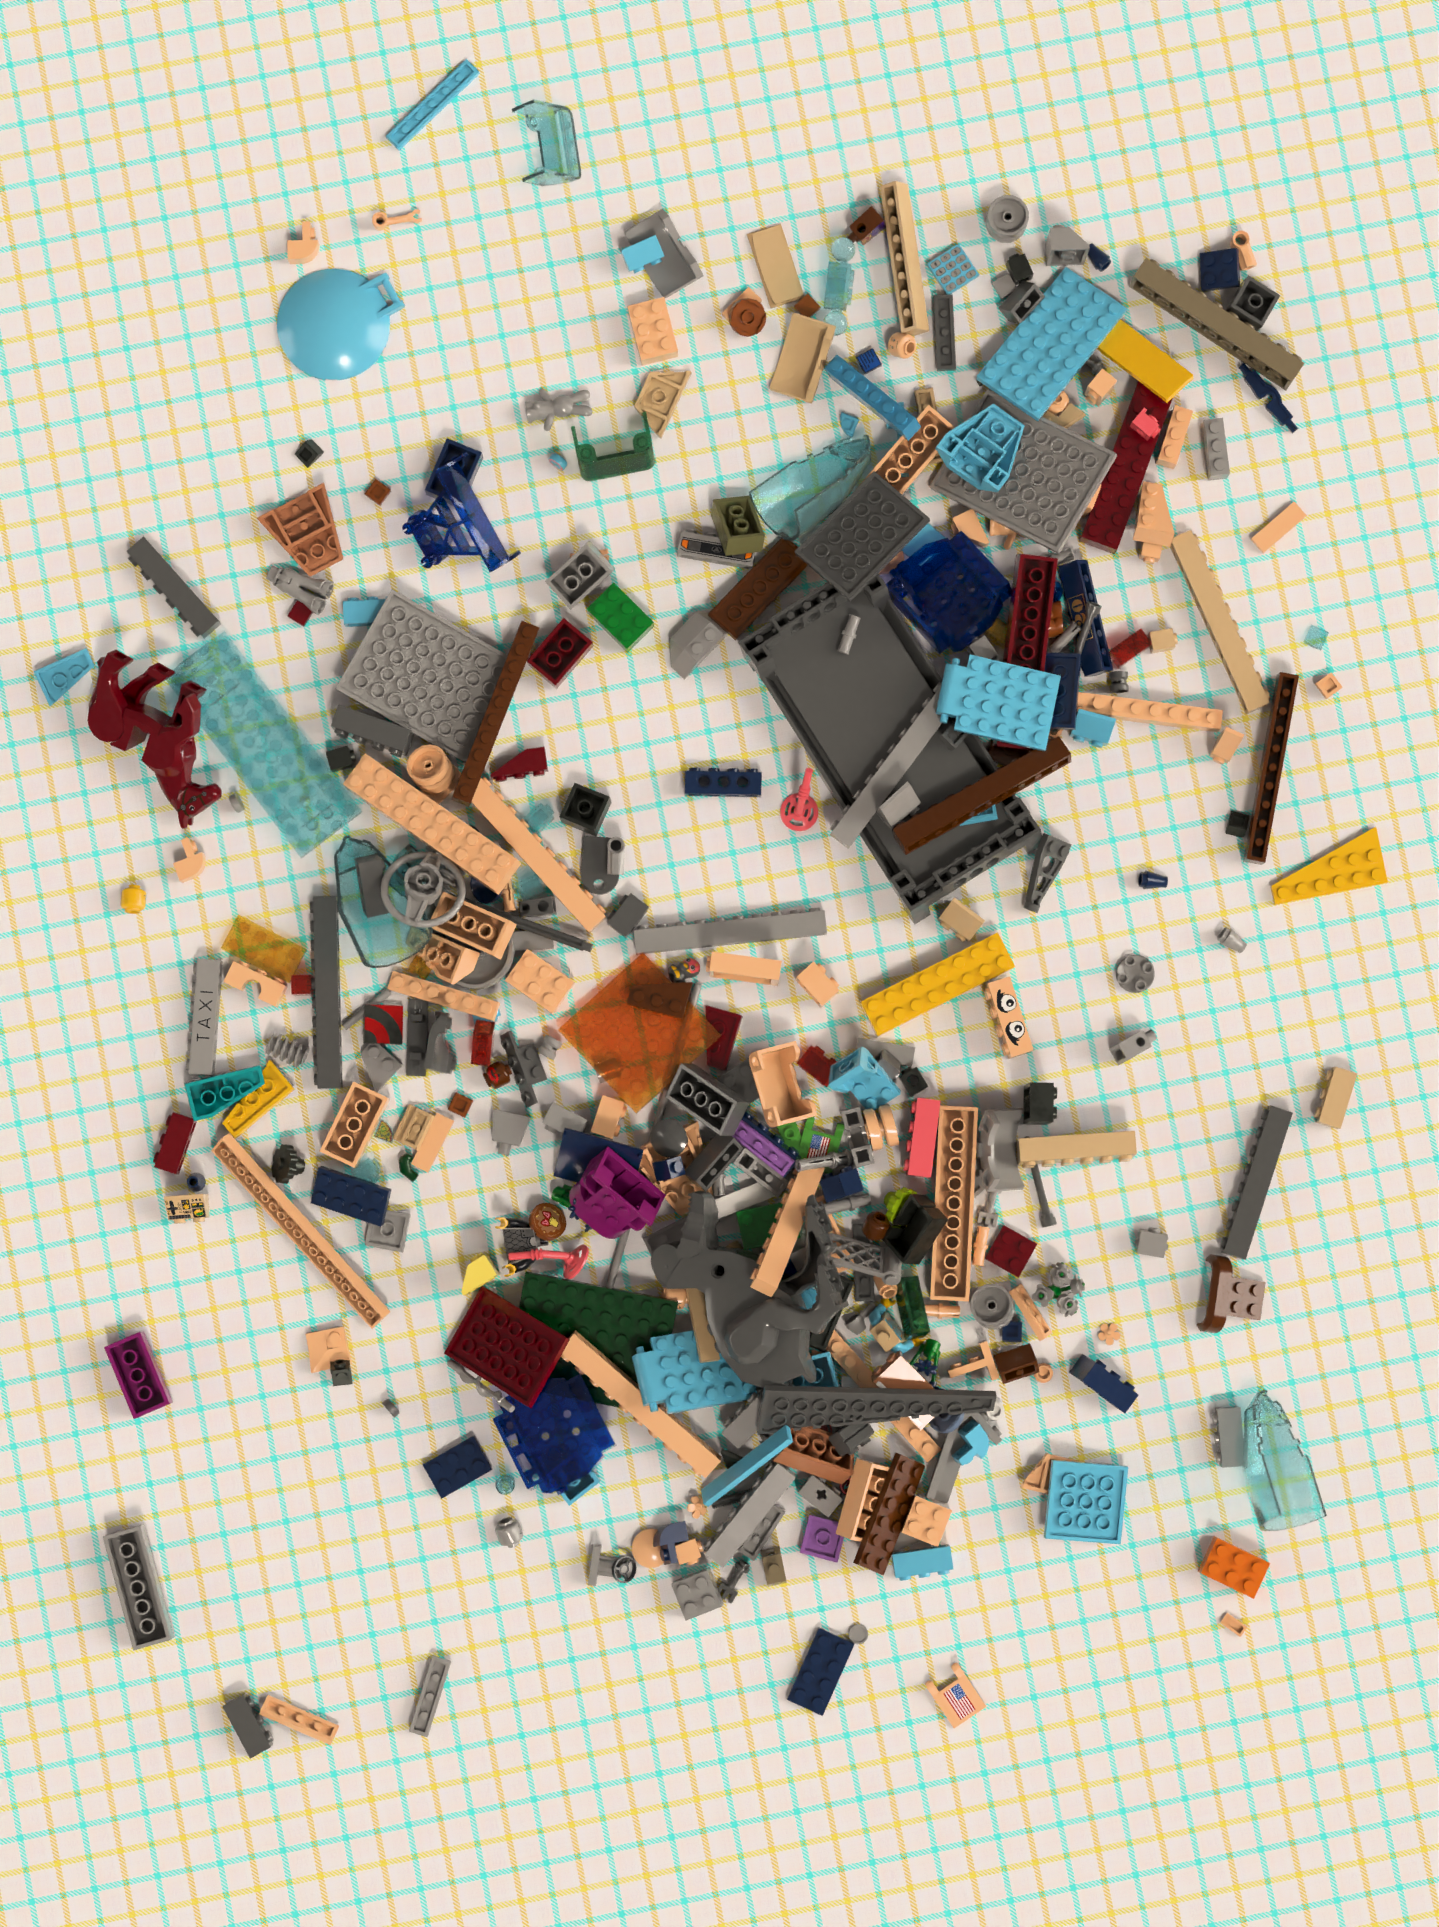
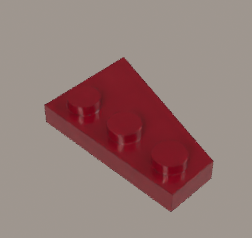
M706 1005L707 1066L727 1071L743 1018L742 1015Z

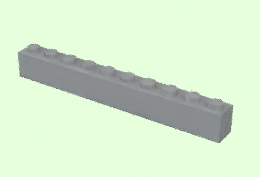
M941 682L934 688L935 695L932 699L928 697L922 704L923 711L913 716L910 721L913 723L909 729L904 728L901 732L899 743L897 745L893 743L887 751L890 754L887 759L884 760L882 758L878 763L876 774H870L864 783L867 786L864 790L859 789L854 795L853 799L855 802L852 806L847 805L841 814L844 816L840 822L836 820L831 826L830 830L832 832L830 836L848 849L941 726V715L936 714Z
M810 908L809 912L801 913V910H791L790 914L782 915V912H772L771 916L763 917V914H753L752 918L744 919V916H734L733 920L725 921V918H714V922L707 923L706 920H695V924L688 925L686 921L676 922V926L669 927L667 923L657 924V928H649L648 925L638 926L637 930H634L636 955L827 935L825 910L820 911V908Z

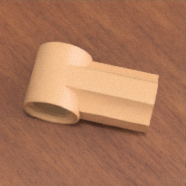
M1242 230L1237 231L1230 240V247L1239 250L1240 271H1245L1255 267L1257 263L1249 243V235ZM1235 238H1241L1244 244H1237Z

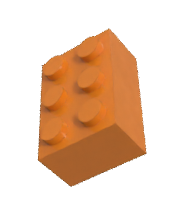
M1214 1536L1198 1572L1254 1599L1270 1563Z

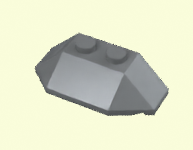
M696 611L670 638L671 667L684 680L728 635L708 616L710 611Z

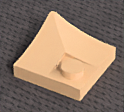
M345 1326L306 1333L311 1373L330 1369V1362L339 1359L350 1360V1365L352 1364Z

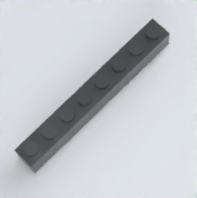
M1268 1106L1267 1109L1264 1108L1261 1115L1263 1120L1262 1126L1257 1128L1255 1138L1258 1139L1256 1145H1252L1250 1149V1163H1246L1243 1174L1246 1176L1244 1182H1240L1237 1190L1240 1193L1238 1201L1234 1200L1231 1209L1234 1213L1232 1219L1229 1218L1225 1229L1228 1232L1226 1237H1222L1220 1243L1221 1253L1246 1260L1291 1121L1292 1112L1274 1106Z

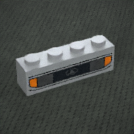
M686 529V531H681L677 556L751 570L753 568L755 552L725 556L720 539L715 534L708 532L704 533V535L697 534L695 530Z

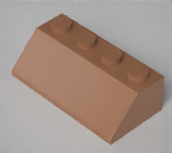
M813 1426L801 1427V1430L794 1431L791 1428L793 1442L773 1457L774 1462L841 1485L853 1474L854 1454L849 1456L847 1453L844 1456H840L835 1446L829 1441V1436L833 1433L821 1429H813Z

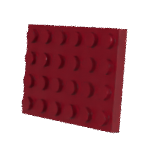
M481 1286L444 1354L522 1404L532 1408L570 1339L488 1288Z

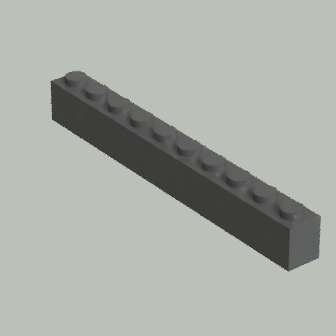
M316 896L313 897V901H310V913H313V920L310 921V930L314 932V940H311V951H314V959H311V969L315 970V978H312V989H315V997H312V1008H316V1016L312 1018L313 1028H316V1035H313V1046L317 1047V1054L313 1056L314 1066H317V1074H314V1085H317L318 1089H343L338 897Z

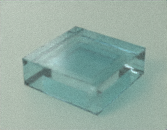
M1311 625L1304 644L1322 650L1329 632Z

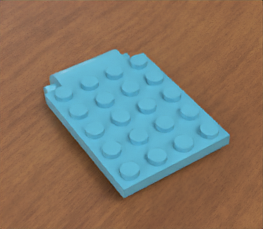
M971 654L969 655L967 667L959 666L960 659L953 658L952 664L945 665L936 708V714L941 715V723H947L948 717L955 718V731L1040 751L1046 750L1061 678L1060 675Z
M693 1330L651 1337L652 1351L644 1352L643 1346L636 1348L637 1354L632 1356L643 1406H650L651 1412L658 1411L657 1404L665 1403L667 1414L746 1401L754 1392L757 1394L755 1385L742 1382L724 1360L721 1353L719 1354V1361L700 1363Z

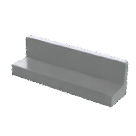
M959 1426L953 1432L946 1433L942 1450L940 1451L925 1495L927 1498L948 1503L960 1468V1464L955 1462L952 1455L966 1444L958 1433L963 1426Z

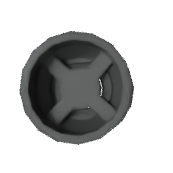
M1109 672V679L1111 680L1110 692H1128L1129 685L1126 681L1128 679V672Z

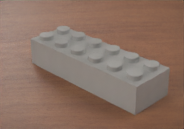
M142 1524L103 1536L133 1651L173 1639L175 1636L145 1525Z

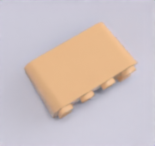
M796 1041L758 1050L749 1055V1064L766 1123L771 1128L817 1116L815 1103L809 1098L802 1100V1092L798 1086L796 1071L792 1065L800 1056V1049Z

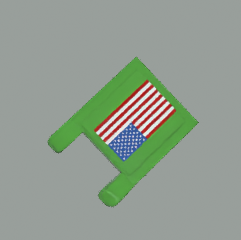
M815 1117L806 1119L798 1149L799 1156L802 1157L801 1159L826 1156L829 1152L833 1151L838 1153L844 1125L837 1123L834 1135L812 1130ZM824 1167L823 1173H832L833 1169Z

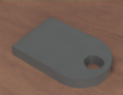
M584 836L581 881L589 892L597 895L611 892L619 881V875L607 874V844L611 839L609 837ZM616 840L611 843L613 851L621 849L622 844L620 841ZM596 880L604 881L605 886L602 890L594 888Z

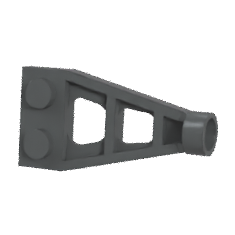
M1043 833L1036 850L1025 898L1026 902L1023 908L1038 913L1040 902L1065 863L1072 844ZM1046 856L1053 857V865L1048 872L1044 873L1042 871L1044 858ZM1043 876L1045 880L1037 891L1038 878Z

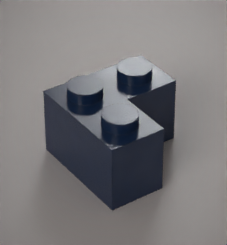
M852 1166L840 1169L841 1173L833 1176V1173L822 1176L823 1180H820L819 1184L826 1203L864 1190L857 1168L852 1169Z

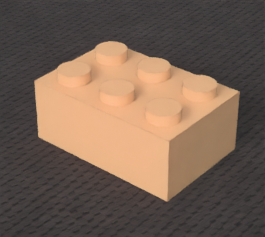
M661 297L627 306L641 365L678 357V349L665 298Z
M528 949L505 979L508 984L551 1014L556 1012L575 985L574 981Z

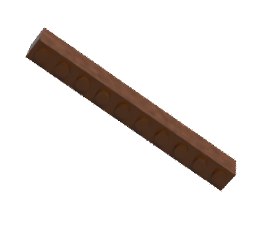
M521 621L451 798L455 802L468 807L472 802L539 631V627Z
M1280 672L1276 676L1243 862L1263 865L1266 862L1299 675Z
M1059 736L1055 739L1051 738L1047 742L1045 751L1031 749L1028 754L1015 758L1007 766L997 768L991 775H985L973 785L965 786L957 794L947 796L941 803L931 805L925 812L917 813L907 822L897 824L893 829L894 838L904 854L907 855L959 826L966 820L984 812L993 805L1000 803L1071 763V753Z

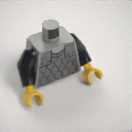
M495 1218V1220L501 1221V1225L495 1226V1228L503 1230L508 1264L503 1266L502 1269L507 1268L509 1270V1274L504 1275L509 1277L514 1273L526 1270L536 1261V1258L533 1261L532 1259L509 1260V1253L531 1251V1249L535 1251L540 1246L549 1245V1242L537 1237L534 1230H531L528 1222L518 1218Z

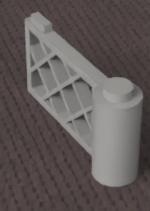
M829 1232L831 1243L836 1241L841 1246H836L832 1254L836 1253L840 1259L830 1255L828 1262L833 1260L837 1268L844 1267L880 1277L887 1285H897L901 1281L902 1261L888 1246L883 1248ZM852 1246L857 1247L860 1251L856 1252ZM846 1249L850 1255L846 1256L842 1250ZM870 1252L879 1253V1256L874 1257ZM864 1254L869 1260L864 1261L861 1255ZM855 1258L859 1264L853 1263L851 1259ZM873 1263L878 1270L871 1268L869 1265Z

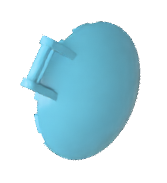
M325 269L313 272L295 283L285 295L277 316L278 338L288 359L299 370L322 380H345L369 369L379 359L380 354L387 345L390 334V315L405 307V304L402 300L400 301L393 289L388 274L384 273L369 281L363 276L348 270ZM382 284L393 302L389 307L378 289V286Z

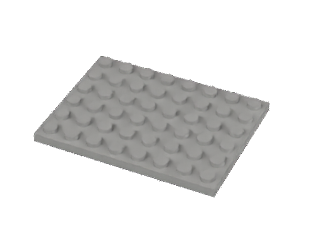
M986 390L971 417L990 405L995 404L1025 425L1008 480L999 492L978 490L948 469L945 463H943L929 487L931 490L1060 554L1115 461L1117 454L1044 417L1036 421L1003 397Z
M392 589L335 689L397 725L410 729L413 734L440 747L443 751L465 763L507 655Z

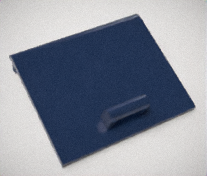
M565 1127L554 1176L578 1183L590 1160L607 1147H610L638 1171L644 1149Z

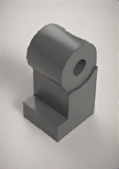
M549 896L519 902L521 918L557 915L555 897Z

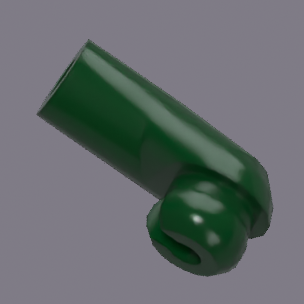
M405 1153L399 1158V1169L405 1177L414 1182L419 1175L410 1168L411 1155Z

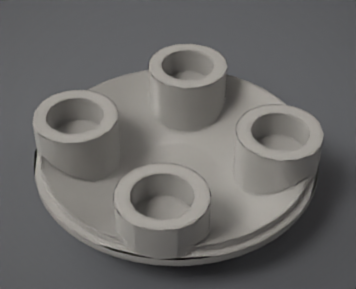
M1141 955L1125 957L1118 964L1116 970V978L1119 985L1124 990L1132 993H1139L1148 989L1153 983L1155 976L1153 964Z

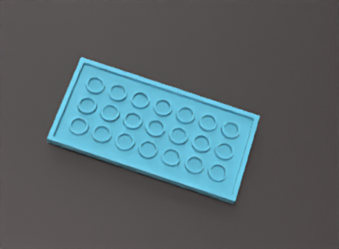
M1067 267L1064 268L1046 290L1042 301L1015 328L976 377V380L1036 421H1039L1127 312L1125 306Z

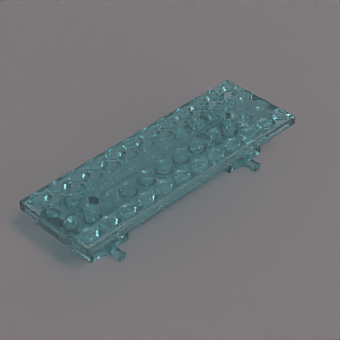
M225 631L212 641L206 643L173 669L175 674L166 681L178 697L181 684L187 681H193L207 689L204 695L198 699L201 704L200 726L301 858L362 813L358 805Z

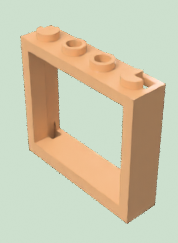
M712 952L711 956H707L706 972H709L710 977L778 986L782 961Z

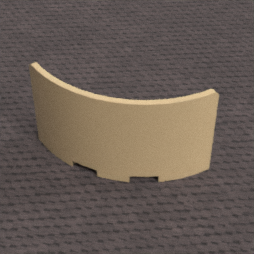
M793 313L769 389L812 404L836 326Z

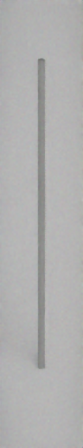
M694 983L652 1128L657 1122L663 1120L668 1103L665 1095L676 1075L702 985ZM640 1170L639 1173L646 1177L644 1173ZM630 1229L620 1236L605 1287L613 1288Z

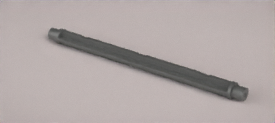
M466 897L464 899L466 902L512 921L520 929L581 951L591 952L593 944L588 943L586 940Z

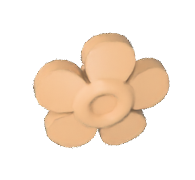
M1113 1323L1108 1327L1107 1324H1102L1100 1327L1102 1332L1098 1334L1099 1340L1104 1341L1106 1339L1107 1345H1113L1114 1340H1119L1121 1336L1119 1332H1115L1118 1328L1117 1325Z
M693 1496L691 1498L692 1504L687 1505V1510L692 1512L693 1518L697 1519L700 1515H705L707 1510L703 1507L705 1506L703 1499Z

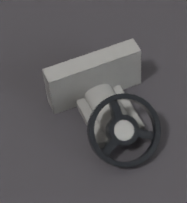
M594 1544L588 1585L596 1586L598 1575L614 1577L620 1583H627L633 1579L636 1573V1563L632 1557L626 1555L618 1558L601 1555L602 1545ZM630 1561H631V1562H632L633 1569H632V1573H631L630 1577L628 1578V1575H627V1573H628V1571H629V1566H628V1565H629V1563H630ZM622 1575L625 1580L621 1581L618 1578H621Z

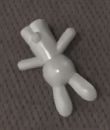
M540 389L539 395L543 401L525 402L528 423L546 419L544 423L545 431L551 429L554 416L563 418L571 414L580 416L592 415V408L589 406L573 405L588 400L590 398L588 390H581L570 396H559L552 401L546 390Z

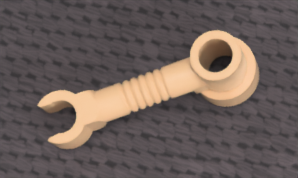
M418 209L406 215L388 218L384 213L377 212L372 217V223L376 230L381 231L387 225L402 222L418 224L422 222V218L415 219L413 217L415 214L420 213Z

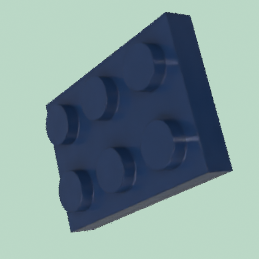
M474 1436L423 1464L441 1499L492 1470Z

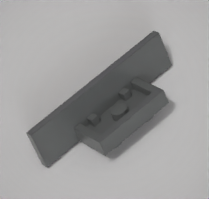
M508 1031L500 1036L501 1045L506 1051L508 1064L512 1067L515 1082L519 1086L522 1101L527 1108L538 1103L532 1085L547 1080L535 1044L518 1048L512 1031Z

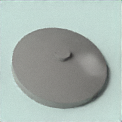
M444 934L442 936L480 953L474 970L456 983L468 989L490 987L499 982L512 965L515 950L512 936L501 960Z

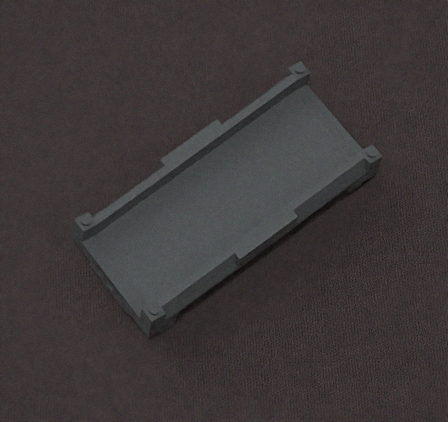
M879 574L851 602L827 582L770 618L771 622L738 641L745 660L765 684L803 744L807 757L842 811L847 805L852 806L855 802L853 799L854 795L859 789L864 790L867 786L864 783L870 774H876L878 763L882 758L884 760L887 759L890 755L887 751L893 743L896 745L899 743L901 732L904 728L909 729L913 723L910 721L913 716L923 711L922 704L928 697L932 699L935 695L934 688L939 682L942 683V678L891 601L888 587ZM850 614L860 617L861 620L855 633L857 635L856 639H853L849 655L838 652L837 649L843 636L841 634L842 630H845ZM948 717L947 723L941 724L885 801L908 781L921 802L918 806L920 810L917 813H923L931 805L944 801L947 796L957 794L965 786L973 785L985 775H991L998 767L976 735L968 734L951 751L939 739L944 730L955 720V718ZM1014 794L996 804L998 819L963 826L959 825L907 855L904 854L895 840L893 830L891 831L876 813L873 815L859 835L889 880L914 925L931 915L930 905L1019 849L1024 848L1028 854L1038 848L1042 838L1041 829L1030 815V811L1020 797L1017 798ZM908 815V816H907L905 819H903V820H904L905 822H907V821L910 820L912 817H911L910 815Z

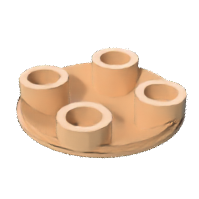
M653 1528L638 1533L632 1543L633 1557L640 1565L647 1568H655L664 1563L660 1557L661 1546L653 1547V1539L658 1531Z

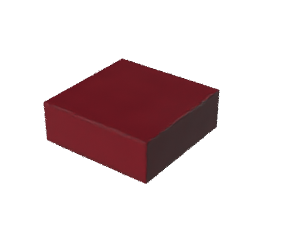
M297 600L288 617L304 627L313 612Z

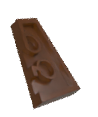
M693 982L632 985L627 1005L683 1020Z

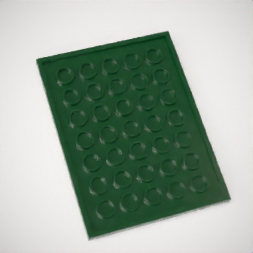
M526 1271L519 1308L567 1338L576 1330L638 1384L632 1356L637 1354L636 1348L643 1346L644 1352L652 1351L651 1337L672 1334L678 1301ZM562 1357L558 1360L541 1393L620 1408L618 1406L619 1403L615 1399L610 1400L600 1386L598 1388L589 1381L590 1378L586 1374H580L574 1368L575 1365L571 1361L566 1362Z

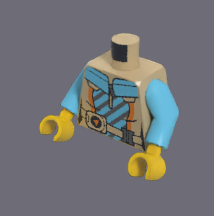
M881 1298V1304H878L869 1315V1331L885 1352L892 1351L897 1353L900 1350L904 1354L914 1348V1346L918 1347L925 1341V1338L923 1340L918 1338V1335L921 1333L920 1331L908 1339L886 1311V1308L894 1305L896 1300L890 1302L889 1299Z

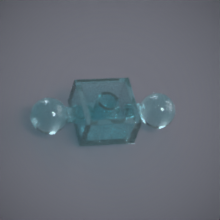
M845 237L838 238L832 244L831 252L836 262L829 261L824 309H831V312L825 316L823 322L836 326L834 336L841 335L847 328V319L842 314V311H846L847 305L851 306L852 289H849V287H853L855 270H851V264H848V261L855 254V245L852 240Z

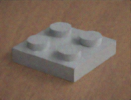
M387 1210L383 1226L380 1227L369 1223L365 1245L403 1253L411 1215Z

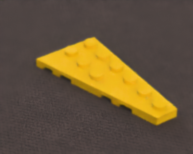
M1372 828L1270 886L1274 905L1388 883L1377 828Z

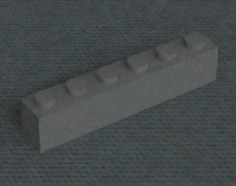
M144 536L126 551L130 555L128 560L135 567L137 565L141 567L142 571L140 573L147 581L151 579L155 583L152 587L160 595L162 593L166 595L167 599L165 601L172 609L176 607L180 611L177 615L185 623L187 621L190 622L192 625L190 629L197 637L201 635L205 639L221 625L219 620Z

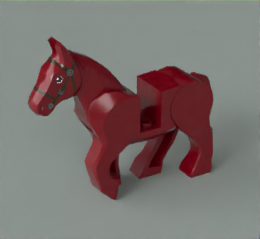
M113 650L107 653L106 657H100L97 661L98 679L89 701L87 719L89 729L99 740L111 742V746L123 751H127L144 742L147 733L150 734L141 761L155 772L164 795L178 812L181 828L185 829L187 824L193 825L194 816L218 801L222 794L221 788L216 783L203 786L191 781L192 767L196 760L194 736L200 730L201 704L198 699L204 695L207 689L193 681L181 684L178 702L172 717L164 712L144 704L148 692L154 686L174 675L175 671L160 663H156L150 666L144 674L133 679L124 688L120 689L118 685L119 672L132 663L134 659L118 650Z

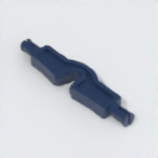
M1243 363L1239 369L1246 376L1244 381L1251 388L1257 399L1260 400L1267 395L1271 396L1272 400L1265 406L1266 410L1281 426L1286 425L1293 434L1299 428L1291 420L1293 416L1283 405L1279 392L1273 386L1266 384L1255 370L1251 372L1246 364Z

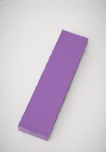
M741 1119L732 1137L783 1177L795 1160Z

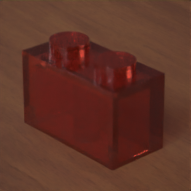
M1139 629L1109 651L1110 657L1118 669H1120L1150 648L1152 642L1144 631Z
M476 1020L473 1031L471 1064L490 1067L494 1047L495 1022Z
M817 1045L815 1047L810 1046L797 1062V1065L827 1088L830 1066L837 1061L832 1057L830 1059L825 1057V1051Z

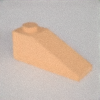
M1226 727L1218 735L1210 756L1213 757V761L1219 764L1228 763L1242 741L1244 734Z

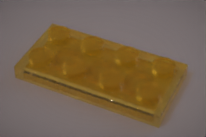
M240 915L237 916L221 947L222 950L289 984L307 949Z

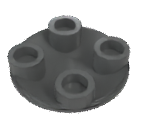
M675 1119L661 1120L652 1128L650 1135L651 1144L654 1150L661 1156L675 1157L688 1144L685 1129Z

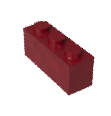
M175 1112L172 1113V1116H168L166 1134H162L159 1142L161 1144L160 1151L156 1152L153 1159L155 1168L179 1175L197 1121Z

